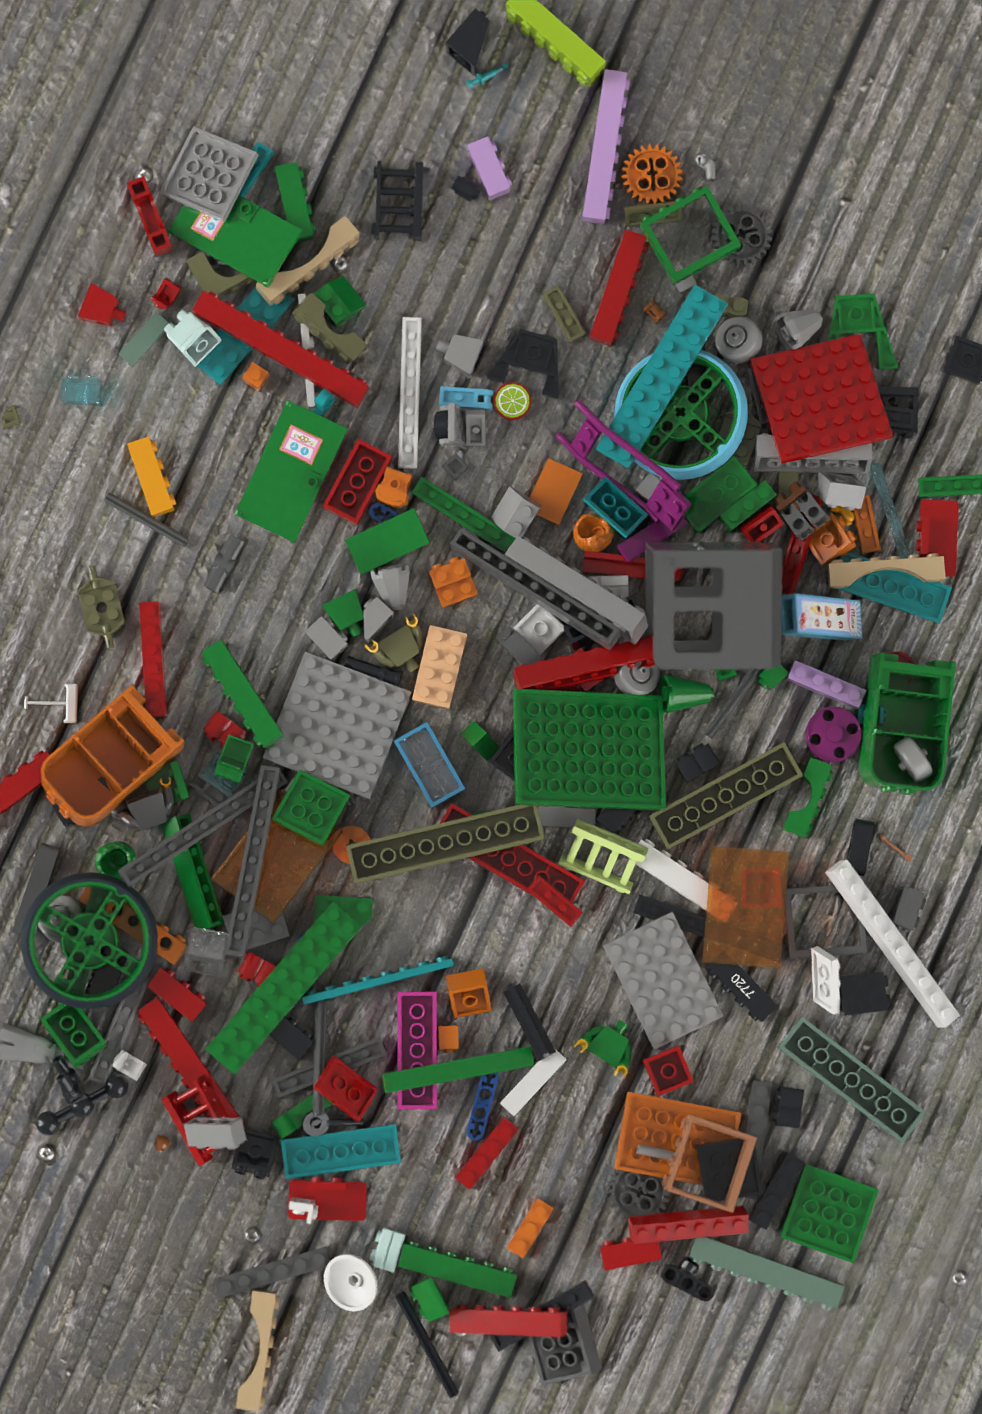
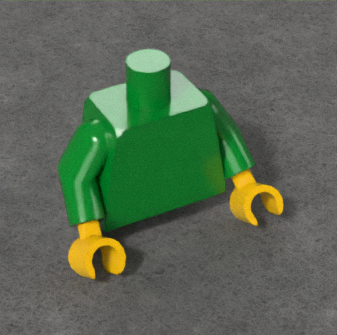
M621 1020L617 1022L613 1029L607 1025L605 1027L599 1025L588 1030L574 1044V1048L577 1045L582 1047L580 1053L587 1049L616 1068L615 1076L618 1072H621L623 1074L622 1079L626 1077L631 1061L632 1046L628 1043L629 1040L623 1036L629 1026Z

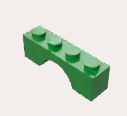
M811 757L808 759L802 777L809 784L811 791L810 800L803 809L788 812L782 831L801 838L810 835L813 825L810 824L813 817H817L820 809L817 804L819 799L823 800L827 790L824 788L826 781L830 782L833 774L831 770L832 765Z

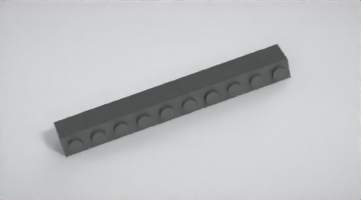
M462 528L451 541L452 551L606 649L611 650L621 636L620 628Z

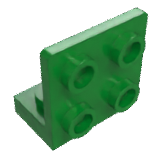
M179 761L170 762V765L164 766L145 782L148 791L159 787L163 790L160 779L162 778L163 784H168L169 776L172 780L170 788H172L174 804L191 798Z

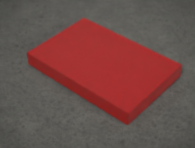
M332 1056L313 1089L356 1122H360L378 1092L375 1086L336 1056Z

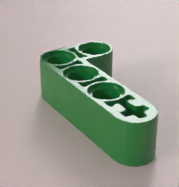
M313 1094L272 1122V1125L282 1139L302 1126L304 1116L313 1110ZM326 1098L324 1100V1110L333 1104Z

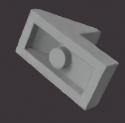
M466 410V446H485V410Z

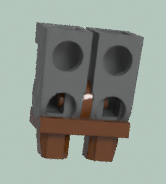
M795 481L789 486L793 493L787 498L782 492L774 499L778 505L776 508L796 537L803 541L815 531L812 525L818 529L831 518L811 493ZM803 514H805V516L808 518L811 524L807 521Z

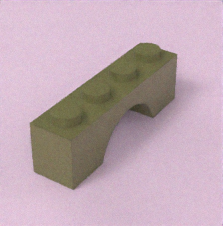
M311 292L292 313L298 322L305 324L309 328V332L313 336L323 341V345L327 349L337 354V358L347 365L350 364L367 344L354 332L341 335L330 330L324 320L326 305Z

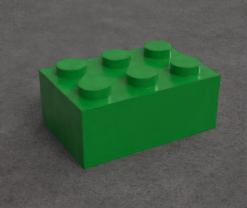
M60 1004L40 1019L43 1026L75 1069L107 1047L106 1041L81 1008Z

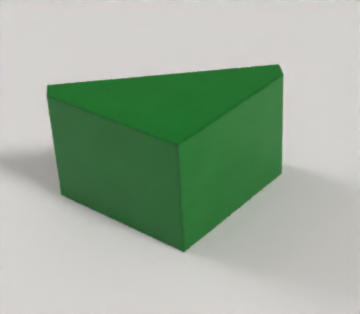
M475 721L460 733L486 762L500 748Z

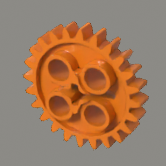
M648 144V149L645 150L642 145L640 152L634 149L635 156L628 155L630 161H624V165L627 167L622 168V172L626 174L622 175L621 179L627 181L623 183V187H629L627 194L633 192L632 199L639 197L638 203H641L643 200H646V205L650 201L656 204L658 200L660 203H664V198L670 201V194L676 195L674 188L680 189V185L677 182H682L683 179L679 177V175L683 174V170H678L681 167V163H675L678 157H671L672 150L666 153L665 146L659 150L658 144H656L655 149H652L651 144ZM649 159L653 161L655 191H652ZM662 161L666 166L661 169L656 166V163ZM644 163L647 168L639 170L637 164ZM665 180L668 185L660 187L657 182ZM645 181L649 186L642 189L638 184Z

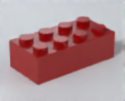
M358 439L327 496L323 509L358 527L375 494L374 491L384 477L386 467L390 466L393 460L392 456Z

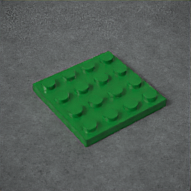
M805 1163L780 1238L854 1264L879 1189Z

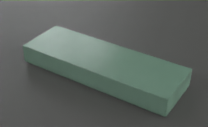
M155 312L118 355L134 367L165 332L164 327L169 322Z

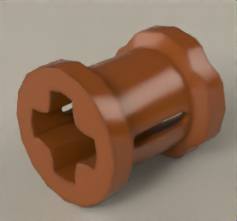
M653 299L645 306L643 312H647L654 319V323L658 324L668 312L666 310L663 311L656 303L657 301Z

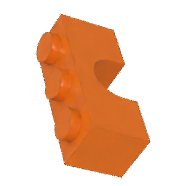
M537 1197L523 1222L506 1246L507 1249L524 1258L554 1207Z

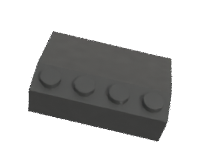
M540 1303V1304L533 1305V1306H530V1307H538V1306H540V1305H542V1304H544V1303ZM584 1304L567 1313L566 1336H528L541 1385L591 1375L602 1369ZM530 1307L523 1308V1310H530Z

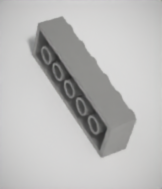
M769 433L757 435L754 447V471L819 473V471L837 474H868L872 462V443L781 464L773 435Z

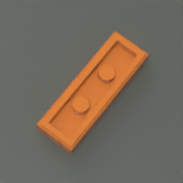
M865 495L862 508H854L852 510L855 516L854 521L862 555L881 551L870 496Z

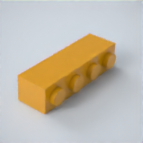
M148 436L127 443L152 517L155 518L175 511L173 506L176 505L174 495H169L167 487H170L167 476L163 477L161 471L164 469L161 458L157 459L155 454L158 451L155 440L151 441Z

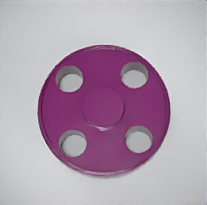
M840 707L823 708L816 712L807 723L805 730L806 745L811 753L822 761L829 763L841 762L851 757L857 751L861 742V727L856 717L848 710ZM825 711L832 714L833 718L831 721L824 720L823 713ZM849 724L856 727L857 731L855 734L848 733L847 726ZM812 735L819 737L820 742L818 745H813L810 742ZM836 748L843 750L844 755L842 758H837L834 755Z

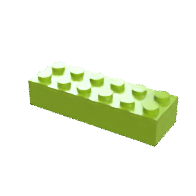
M508 0L506 2V18L512 24H518L523 34L526 36L530 35L535 39V44L541 49L545 48L549 52L548 55L554 61L559 60L563 64L562 67L571 74L572 72L576 75V79L583 86L587 85L590 88L604 73L606 61L537 0Z

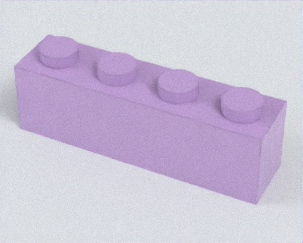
M796 660L793 662L789 675L786 678L789 682L856 710L860 707L866 692L863 688Z

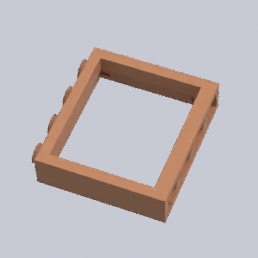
M687 1115V1118L684 1117L681 1123V1129H683L681 1137L678 1136L674 1147L677 1148L675 1155H672L669 1160L668 1166L671 1167L669 1174H665L662 1182L664 1190L733 1213L757 1138L692 1115ZM693 1123L744 1140L724 1204L672 1186Z

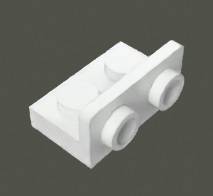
M292 1197L290 1200L289 1209L293 1210V1213L305 1214V1212H308V1224H311L313 1219L316 1220L318 1205H315V1200Z

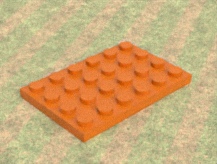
M627 1092L614 1169L664 1178L665 1174H669L671 1168L668 1166L669 1160L637 1154L638 1144L676 1151L677 1148L674 1147L678 1136L681 1137L683 1131L681 1123L684 1117L687 1118V1115L738 1131L741 1113ZM693 1123L674 1180L702 1185L696 1145L737 1138Z

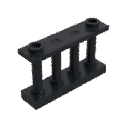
M378 161V166L374 167V178H377L376 223H372V234H375L376 240H380V232L410 233V235H413V241H421L423 162H416L415 168H412V170L382 169V161ZM382 176L412 177V179H415V187H381ZM381 195L411 196V198H414V205L410 207L381 206ZM380 214H407L410 217H414V224H410V226L380 225Z

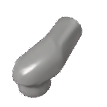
M704 154L698 155L696 163L706 170V180H715L714 161Z

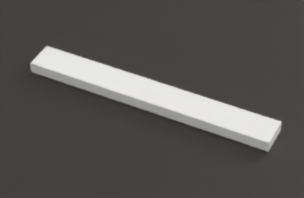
M403 317L399 469H417L422 318Z

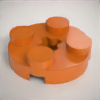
M346 826L335 835L333 850L342 862L350 864L346 848L349 840L357 843L371 840L369 835L360 827Z

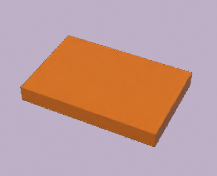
M548 458L530 496V499L542 505L537 516L559 526L583 473Z

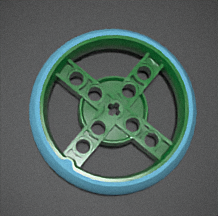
M703 350L699 352L693 363L708 369L692 387L679 385L672 397V402L667 405L640 450L641 453L667 471L675 480L701 477L718 469L734 454L742 441L747 426V399L740 380L725 362ZM652 354L635 365L625 377L616 398L614 417ZM703 382H712L711 388L703 389ZM723 382L730 393L733 403L732 426L725 440L707 425L709 420L707 399ZM692 395L699 396L698 402L694 404L689 402V398ZM680 410L682 412L683 410H685V416L682 417L680 415L679 417H677V411ZM699 422V429L691 430V423ZM667 423L673 424V428L669 432L663 431V426ZM708 434L714 436V440L711 443L704 442V437ZM654 437L660 439V443L657 446L650 445V441ZM695 438L712 453L703 460L685 465L667 464L654 458L670 440L683 442ZM635 458L634 462L636 464H638L646 471L659 476L657 473H655L653 470H651L649 467H647L645 464H643L641 461Z

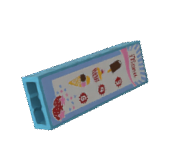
M802 594L781 596V635L845 641L863 639L860 600Z

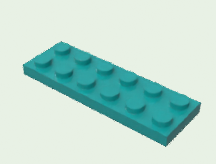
M255 287L236 310L240 312L244 310L250 313L252 319L257 322L259 319L269 325L267 328L271 329L295 302V299L287 293L282 302L277 305L274 303L270 306ZM218 329L216 334L222 341L197 366L221 386L253 348Z
M850 552L840 557L843 563L851 562V559L861 558L862 562L870 561L868 558ZM882 570L862 576L848 588L835 589L940 624L952 587L938 582L924 583L918 578L901 571Z
M396 1124L281 1140L285 1179L401 1163Z

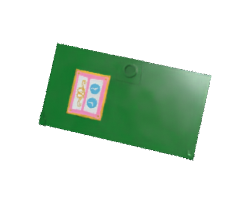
M238 195L225 222L184 205L167 232L268 288L303 230Z
M286 400L285 406L234 515L295 543L348 428L307 410L290 400Z

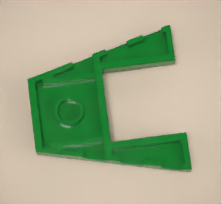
M875 294L836 296L827 341L839 339V335L876 332L878 370L898 369Z

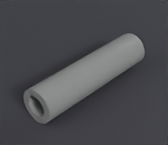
M638 1144L637 1154L670 1160L671 1156L675 1155L676 1152Z

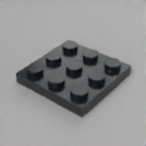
M737 1138L696 1145L704 1197L718 1202L725 1201L744 1140ZM755 1146L738 1198L763 1195Z

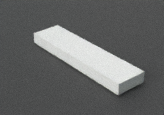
M556 1049V1053L538 1061L500 1102L513 1116L521 1110L567 1060Z

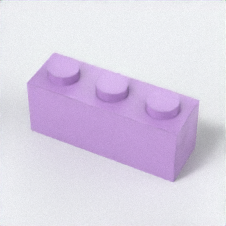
M487 136L468 144V153L489 201L509 193L512 183L509 176L504 175L502 169L505 167L501 157L497 158L495 154L497 147L494 141H490Z

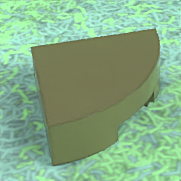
M15 405L10 406L3 416L2 427L4 430L21 423Z

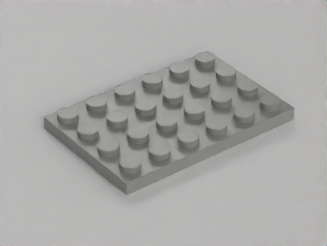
M673 912L603 945L654 1050L723 1017Z

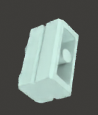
M383 1227L382 1231L378 1230L375 1242L379 1243L376 1250L372 1249L369 1259L373 1261L372 1266L394 1272L406 1234Z

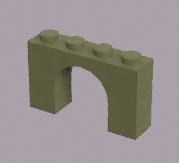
M203 251L186 260L202 291L207 293L212 291L219 296V300H222L223 296L228 293H236L240 290V286L244 284L250 285L255 282V280L243 273L233 277H223L217 274L212 269Z

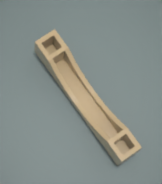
M344 216L330 227L325 245L310 262L291 271L277 272L268 288L259 282L256 283L257 291L270 306L274 303L276 305L284 300V296L287 293L295 292L300 287V283L304 280L307 282L313 278L317 270L325 269L329 265L330 260L333 258L338 259L344 253L343 250L347 247L352 248L359 242V231Z
M938 553L927 554V557L920 558L919 555H909L908 559H900V556H891L889 560L873 557L870 558V561L863 562L861 558L851 559V562L843 563V560H832L831 564L827 565L828 589L848 588L862 576L882 570L905 572L924 583L942 582L946 579L944 556H939Z
M254 1289L252 1292L250 1312L255 1318L259 1329L260 1352L252 1374L238 1389L236 1409L259 1412L260 1407L265 1405L266 1395L262 1394L263 1387L267 1388L269 1376L265 1375L266 1368H270L271 1356H268L269 1348H273L274 1343L271 1331L276 1328L277 1317H274V1310L279 1308L280 1298L276 1297L277 1292Z

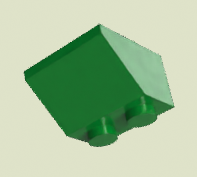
M344 275L327 283L314 293L326 305L324 313L336 328L367 306Z
M429 1276L411 1285L412 1290L409 1292L414 1302H419L421 1308L418 1310L423 1320L427 1318L428 1322L449 1314L450 1309L433 1276Z

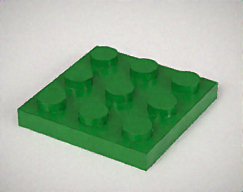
M299 769L272 817V821L324 846L351 795Z

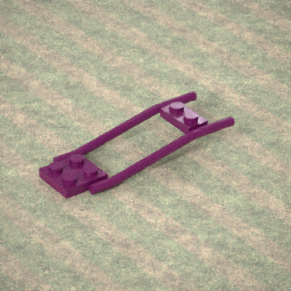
M578 399L574 405L587 419L572 443L561 432L555 438L602 480L607 477L643 509L655 523L661 520L671 531L675 530L691 506V503L678 491L681 485L667 471L608 428ZM601 433H604L663 478L647 503L586 458Z

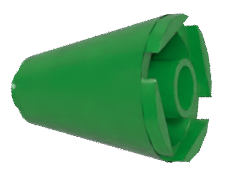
M664 675V677H661L659 685V695H662L663 713L707 704L713 699L714 690L707 683Z

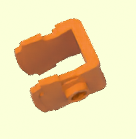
M387 466L382 483L374 491L376 492L377 500L394 508L407 506L409 498L407 490L411 485L413 475Z

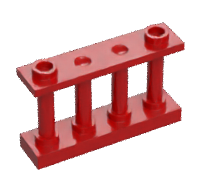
M205 1074L193 1081L195 1087L181 1095L174 1091L161 1099L187 1146L185 1123L208 1110L213 1118H229L214 1092L210 1080L207 1079ZM200 1093L205 1103L188 1112L183 1102ZM188 1146L199 1167L213 1159L211 1153L218 1150L212 1149V1147L198 1149L197 1146Z

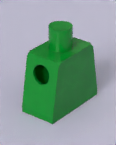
M355 589L322 605L341 632L348 629L352 638L363 634L359 623L364 621V615Z

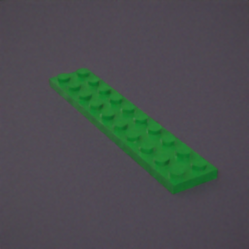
M332 902L205 1050L235 1075L362 926Z

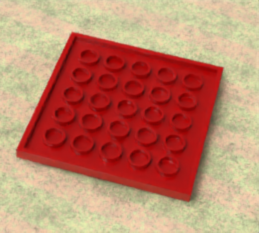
M861 334L750 359L781 464L883 441L893 437Z

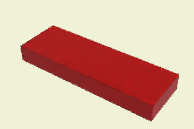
M540 875L527 888L529 893L570 927L583 914L578 907Z

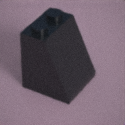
M475 8L445 42L446 53L474 77L478 72L490 32L489 16L481 10L479 12Z
M884 972L839 977L841 1016L888 1011V1006H891L890 995H886V987L889 984L887 975L884 976Z

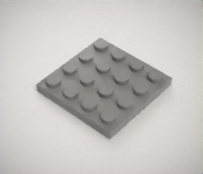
M193 126L159 193L164 197L225 222L259 154Z

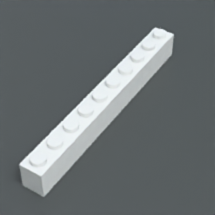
M841 860L825 872L935 1025L937 1027H947L960 1016L848 860Z

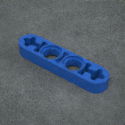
M498 1072L493 1073L496 1077L490 1081V1084H494L493 1088L486 1085L482 1086V1081L486 1083L487 1077L484 1075L480 1077L467 1128V1135L473 1141L480 1140L484 1135L499 1077ZM484 1088L491 1092V1096L487 1100H483L479 1095L480 1091ZM479 1107L484 1108L486 1111V1115L482 1119L475 1116V1110ZM472 1119L484 1122L483 1126L479 1124L478 1130L481 1131V1134L476 1137H472L473 1133L470 1132V1129H474L476 1124L472 1123Z

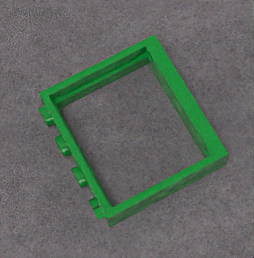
M701 186L694 189L692 195L688 197L684 195L675 200L676 203L670 207L669 205L663 206L658 210L659 213L654 216L652 214L645 216L640 224L641 230L673 285L732 254L741 247V243L708 186L703 189ZM705 196L731 242L676 272L650 226Z

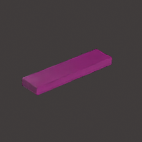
M683 517L678 527L673 531L661 520L658 523L654 522L619 544L617 548L628 563L646 551V542H661L685 527L688 522Z

